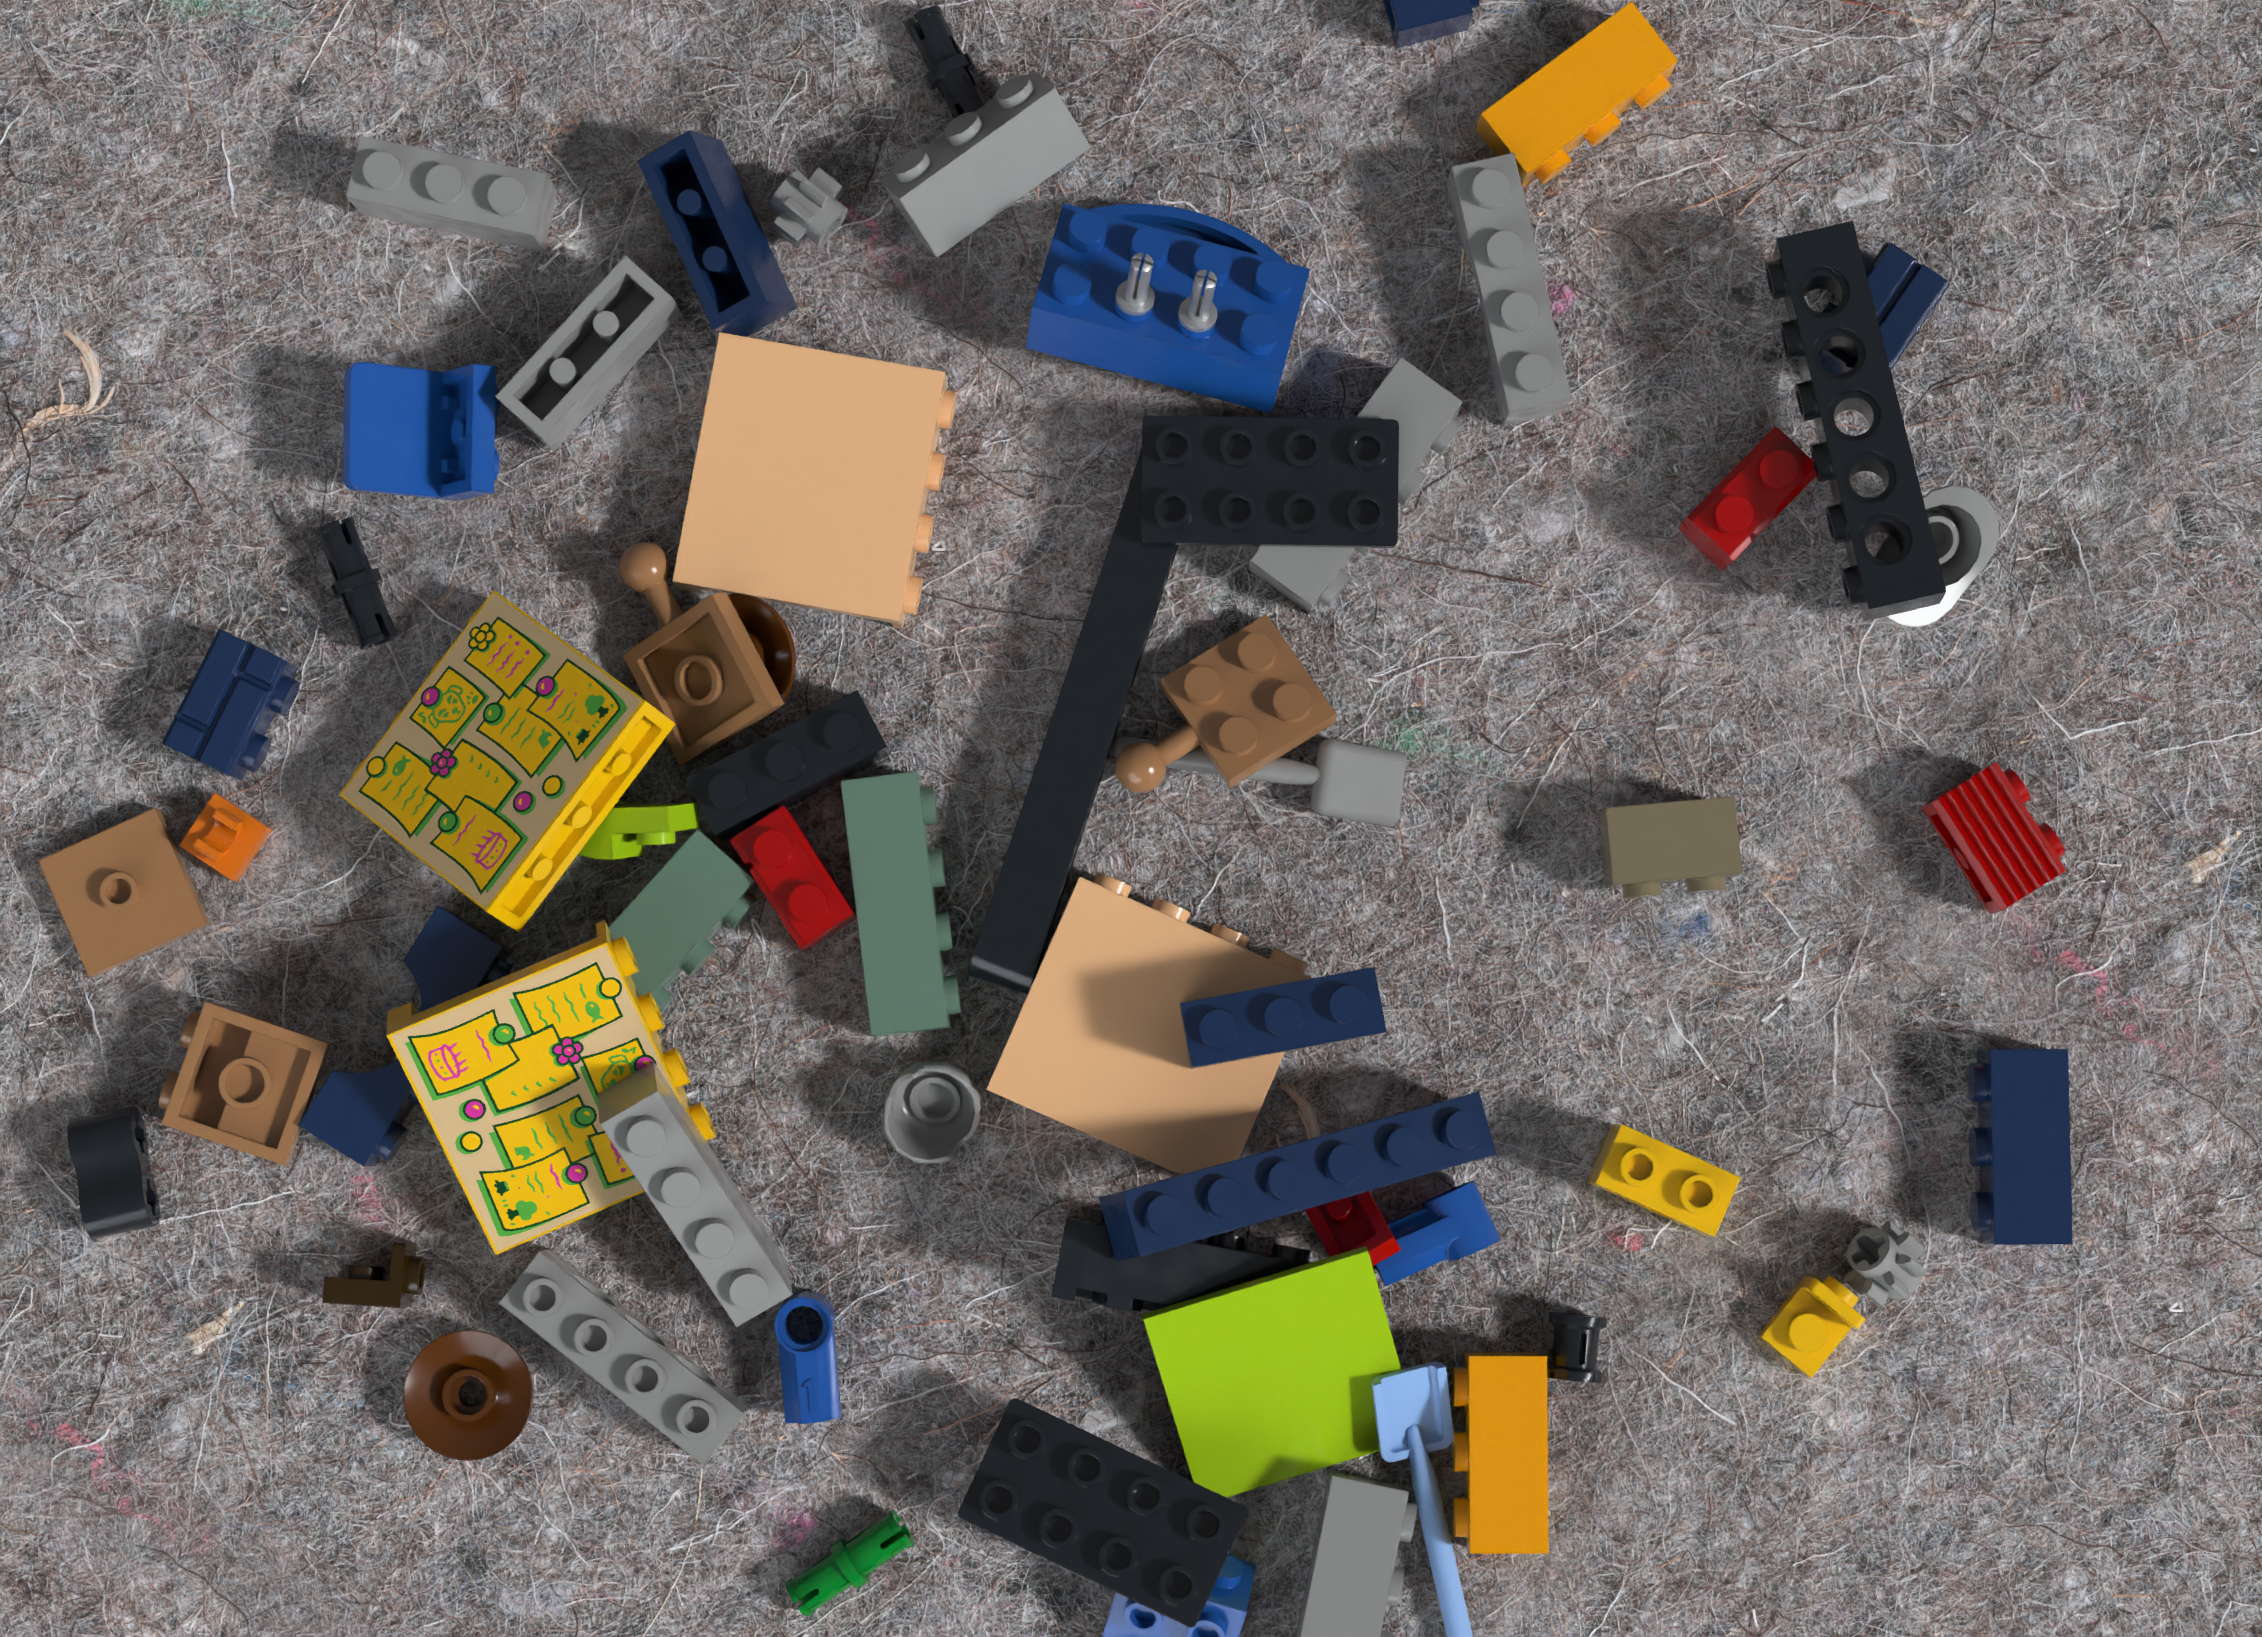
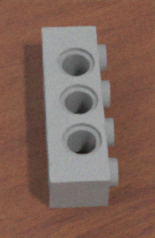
M552 1249L539 1251L499 1302L500 1305L702 1465L715 1455L751 1408Z

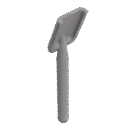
M1123 736L1114 742L1112 750L1117 758L1121 750L1131 743L1147 742L1153 745L1158 741ZM1330 739L1320 744L1316 766L1292 759L1278 758L1246 779L1281 784L1313 785L1311 807L1315 813L1392 828L1396 825L1399 817L1406 768V754L1404 752ZM1200 746L1166 766V768L1220 775Z

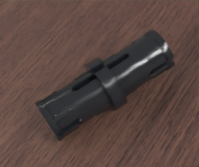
M931 6L914 14L916 21H918L916 23L913 18H909L904 23V26L916 44L928 69L925 77L931 89L937 88L953 119L967 112H975L988 103L972 72L975 64L969 53H962L949 29L940 6Z
M347 517L341 520V524L339 520L319 527L314 532L316 537L319 538L335 583L330 586L336 599L342 598L357 636L358 646L360 650H366L371 648L372 644L376 647L397 638L399 633L394 627L378 586L379 583L383 582L380 571L377 568H371L357 532L355 520L353 517Z

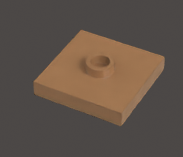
M153 808L38 860L88 977L99 976L211 925L160 809Z

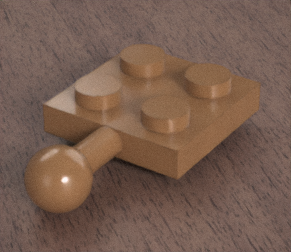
M649 542L636 543L626 549L619 563L620 576L630 589L644 593L661 629L622 656L645 700L675 723V726L665 739L679 766L692 764L784 705V702L726 592L711 594L685 613H682L666 582L670 574V562L663 549Z
M1265 614L1160 679V689L1185 725L1153 745L1147 742H1135L1124 747L1116 759L1115 772L1119 782L1128 790L1136 793L1149 792L1158 787L1163 781L1166 766L1201 746L1227 786L1231 788L1336 722V712L1270 618Z

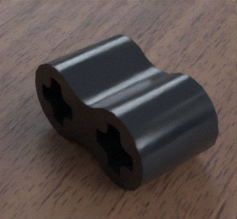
M132 1106L70 1119L67 1126L68 1146L78 1181L81 1217L89 1237L94 1239L157 1226L160 1219L159 1199L150 1168L146 1128L138 1108Z

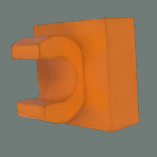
M214 792L179 846L230 880L238 882L273 829L222 795Z

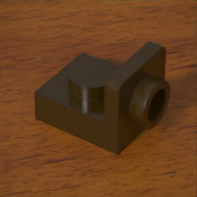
M393 1242L389 1279H383L384 1267L350 1264H345L344 1276L324 1277L322 1303L392 1308L412 1307L413 1295H421L425 1280V1259L423 1256H416L417 1243Z

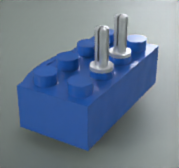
M1063 203L1033 302L1026 348L1272 413L1310 269L1287 263L1275 251L1245 231L1217 218L1195 211L1152 204H1118L1084 209Z

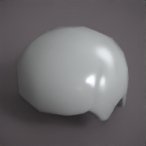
M947 1061L916 1062L902 1070L886 1091L884 1096L883 1131L894 1150L915 1163H944L950 1161L957 1150L976 1133L980 1121L979 1112L981 1110L979 1092L967 1072Z

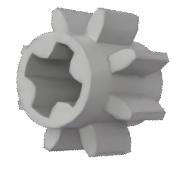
M820 167L815 170L810 178L800 170L792 172L778 187L769 203V207L779 214L773 222V225L776 227L775 231L798 249L807 238L818 246L825 244L841 226L848 213V208L838 201L844 195V191L841 189L843 185Z
M1886 1221L1882 1229L1876 1227L1863 1228L1852 1239L1848 1250L1843 1254V1257L1848 1260V1263L1854 1269L1847 1274L1844 1280L1860 1295L1865 1294L1879 1307H1883L1888 1298L1893 1300L1907 1299L1919 1286L1922 1276L1926 1275L1927 1271L1915 1259L1924 1251L1925 1247L1909 1232L1903 1233L1891 1221Z

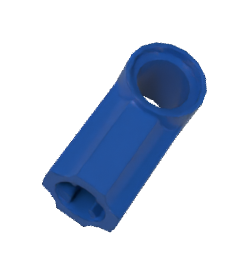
M1475 1180L1445 1191L1423 1202V1208L1387 1223L1401 1250L1375 1265L1385 1287L1447 1259L1448 1263L1459 1260L1501 1240Z
M803 1290L793 1293L784 1301L775 1317L774 1330L779 1346L785 1423H817L842 1417L834 1333L835 1313L832 1304L827 1298L816 1291ZM800 1306L811 1307L821 1316L823 1329L816 1337L809 1339L800 1338L789 1329L787 1322L788 1313Z

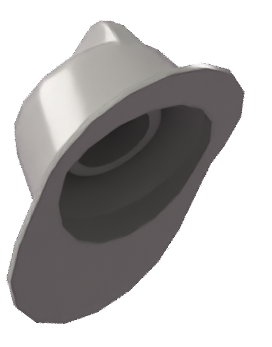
M1949 485L1934 489L1923 496L1947 592L1938 605L1886 616L1897 624L1921 627L1940 619L1953 607L1995 553L2000 533L1997 513L1986 497L1970 487ZM1889 534L1882 542L1875 558L1890 560L1900 554V546L1897 540Z

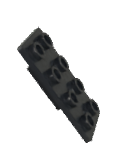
M1145 416L1142 425L1141 541L1144 544L1393 548L1398 541L1399 423L1394 419Z
M1017 1398L1010 1400L958 1510V1516L961 1519L1190 1628L1196 1626L1247 1515L1245 1506Z

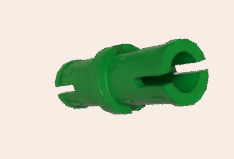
M893 1509L887 1512L886 1516L849 1541L843 1538L837 1540L830 1545V1554L795 1578H790L785 1582L786 1590L794 1603L798 1600L802 1602L798 1609L804 1616L809 1617L816 1609L851 1585L859 1589L870 1581L869 1573L904 1549L910 1548L915 1544L914 1538L906 1524L902 1526L898 1524L901 1521V1517Z

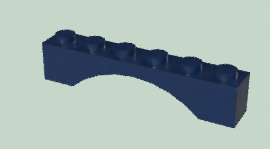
M1475 1092L1098 1198L1115 1260L1121 1261L1142 1257L1496 1155V1150L1480 1093Z

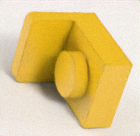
M1830 1275L1822 1283L1816 1278L1805 1276L1757 1336L1807 1377L1812 1378L1850 1329H1859L1866 1319L1853 1309L1859 1298Z

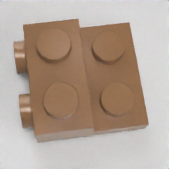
M205 1001L202 1011L193 1010L184 1026L180 1046L188 1050L180 1073L171 1071L163 1085L158 1107L166 1109L161 1124L284 1166L289 1165L302 1129L298 1125L309 1109L332 1043L215 1002Z

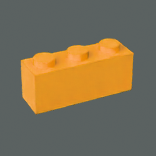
M1631 1L1480 114L1475 130L1496 157L1510 153L1515 154L1522 187L1536 177L1541 184H1544L1571 163L1572 160L1567 154L1585 140L1594 147L1617 130L1622 124L1617 116L1633 104L1637 103L1643 110L1662 97L1672 87L1667 79L1671 76L1678 59Z
M1464 1352V1367H1453L1452 1371L1453 1406H1464V1432H1454L1452 1442L1454 1472H1464L1465 1498L1453 1499L1454 1537H1465V1548L1470 1554H1549L1547 1356L1541 1352Z

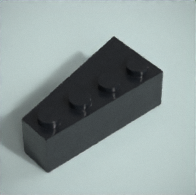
M1083 1206L1081 1218L1072 1216L1066 1218L1051 1297L1074 1301L1075 1296L1091 1299V1302L1109 1308L1142 1312V1309L1154 1311L1309 1264L1311 1250L1273 1243L1271 1255L1246 1250L1248 1238L1222 1233L1209 1237L1208 1243L1194 1241L1142 1257L1116 1261L1102 1209Z

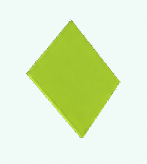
M1367 1246L1142 1314L1193 1482L1227 1498L1379 1451L1371 1381L1376 1376L1401 1370Z

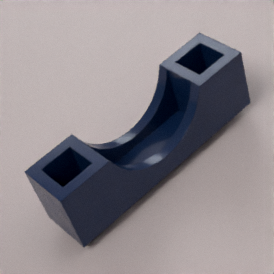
M437 906L403 961L418 985L421 996V1009L424 1011L509 975L512 965L505 961L513 949L451 910ZM397 1058L387 1066L371 1072L354 1073L333 1070L298 1126L363 1167L376 1166L380 1159L389 1162L397 1153L409 1132V1129L402 1126L415 1103L419 1106L421 1104Z

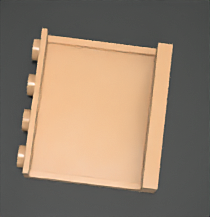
M719 332L672 582L679 590L705 594V590L726 592L727 594L749 595L765 601L890 622L893 628L903 629L905 615H917L921 598L923 578L913 576L917 552L928 553L932 538L934 516L924 514L928 491L940 490L944 473L946 455L936 452L940 428L951 429L956 407L957 392L947 391L948 381L945 372Z
M1100 872L1096 873L1093 882L1079 877L986 1090L1180 1175L1239 1159L1285 1052L1191 1069L1179 1005L1182 1002L1312 979L1304 975L1308 963L1276 949L1272 950L1269 959L1245 949L1249 941L1247 936L1214 923L1210 933L1187 924L1190 912L1165 900L1155 898L1152 907H1148L1128 898L1132 889L1131 886Z

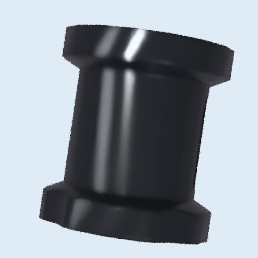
M1549 1312L1548 1322L1555 1326L1551 1365L1547 1366V1378L1602 1383L1603 1373L1597 1370L1599 1333L1601 1329L1607 1327V1318L1585 1314Z

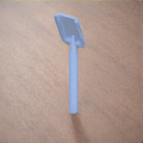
M1429 1362L1379 1375L1372 1379L1379 1452L1381 1457L1387 1462L1409 1458L1412 1487L1446 1636L1473 1637L1438 1480L1428 1455L1429 1452L1448 1447L1453 1440L1447 1369L1443 1363Z

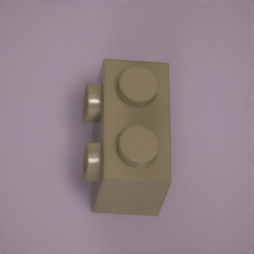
M1734 796L1608 807L1598 813L1606 889L1622 887L1623 899L1662 895L1661 884L1686 882L1687 893L1726 890L1725 878H1733L1742 874Z

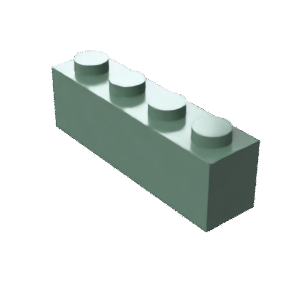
M917 771L842 780L841 788L871 1036L879 1038L950 1029V1014L961 1013V1002L957 975L945 976L942 951L953 950L954 947L949 912L937 913L934 889L935 887L946 886L941 848L930 849L927 824L938 823L934 786H922L921 776Z
M699 829L692 834L608 927L614 940L624 936L628 941L639 968V972L631 975L640 995L651 992L660 1012L673 997L666 990L682 971L686 972L689 976L695 974L716 950L709 941L726 923L733 929L736 928L759 902L752 895L759 887L755 879Z

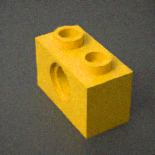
M1612 1124L1587 1183L1702 1235L1715 1237L1741 1177L1623 1124Z

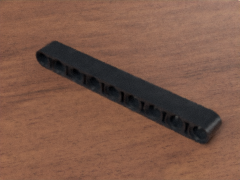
M1142 449L968 971L969 976L1027 995L1037 975L1179 545L1144 544L1141 541Z

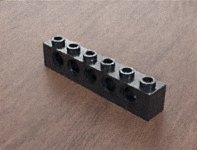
M1849 221L1777 238L1773 253L1774 260L1765 262L1766 277L1773 300L1784 299L1789 321L1780 323L1782 342L1787 359L1793 360L1798 358L1804 382L1795 384L1796 398L1802 420H1814L1819 443L1810 445L1811 458L1818 482L1829 481L1835 505L1826 506V518L1833 543L1839 544L1844 542L1850 567L1841 568V577L1849 606L1860 605L1863 621L1938 605L1947 591L1854 223ZM1814 289H1825L1835 295L1839 305L1830 312H1816L1808 307L1804 296ZM1831 349L1842 350L1852 358L1854 367L1843 374L1830 373L1821 365L1819 356ZM1845 410L1858 411L1866 417L1869 429L1861 435H1847L1838 429L1834 417ZM1861 471L1873 472L1882 479L1885 491L1877 497H1862L1852 489L1850 478ZM1878 532L1890 534L1897 540L1900 546V554L1890 560L1877 559L1867 550L1865 539Z

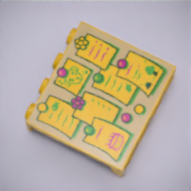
M493 590L483 605L473 613L468 625L443 658L435 663L430 675L405 708L395 716L390 728L368 757L357 766L352 778L340 792L339 796L484 911L520 932L675 726V723Z
M605 920L596 923L597 938L417 1013L411 1001L387 1012L386 1036L495 1255L645 1192L600 1125L597 1094L653 1061L707 1143L708 1140L716 1137L712 1121L702 1101L691 1105L683 1088L684 1085L691 1083L681 1054L676 1047L666 1051L657 1031L665 1028V1024L651 992L640 995L631 975L639 972V968L628 941L624 936L614 940Z

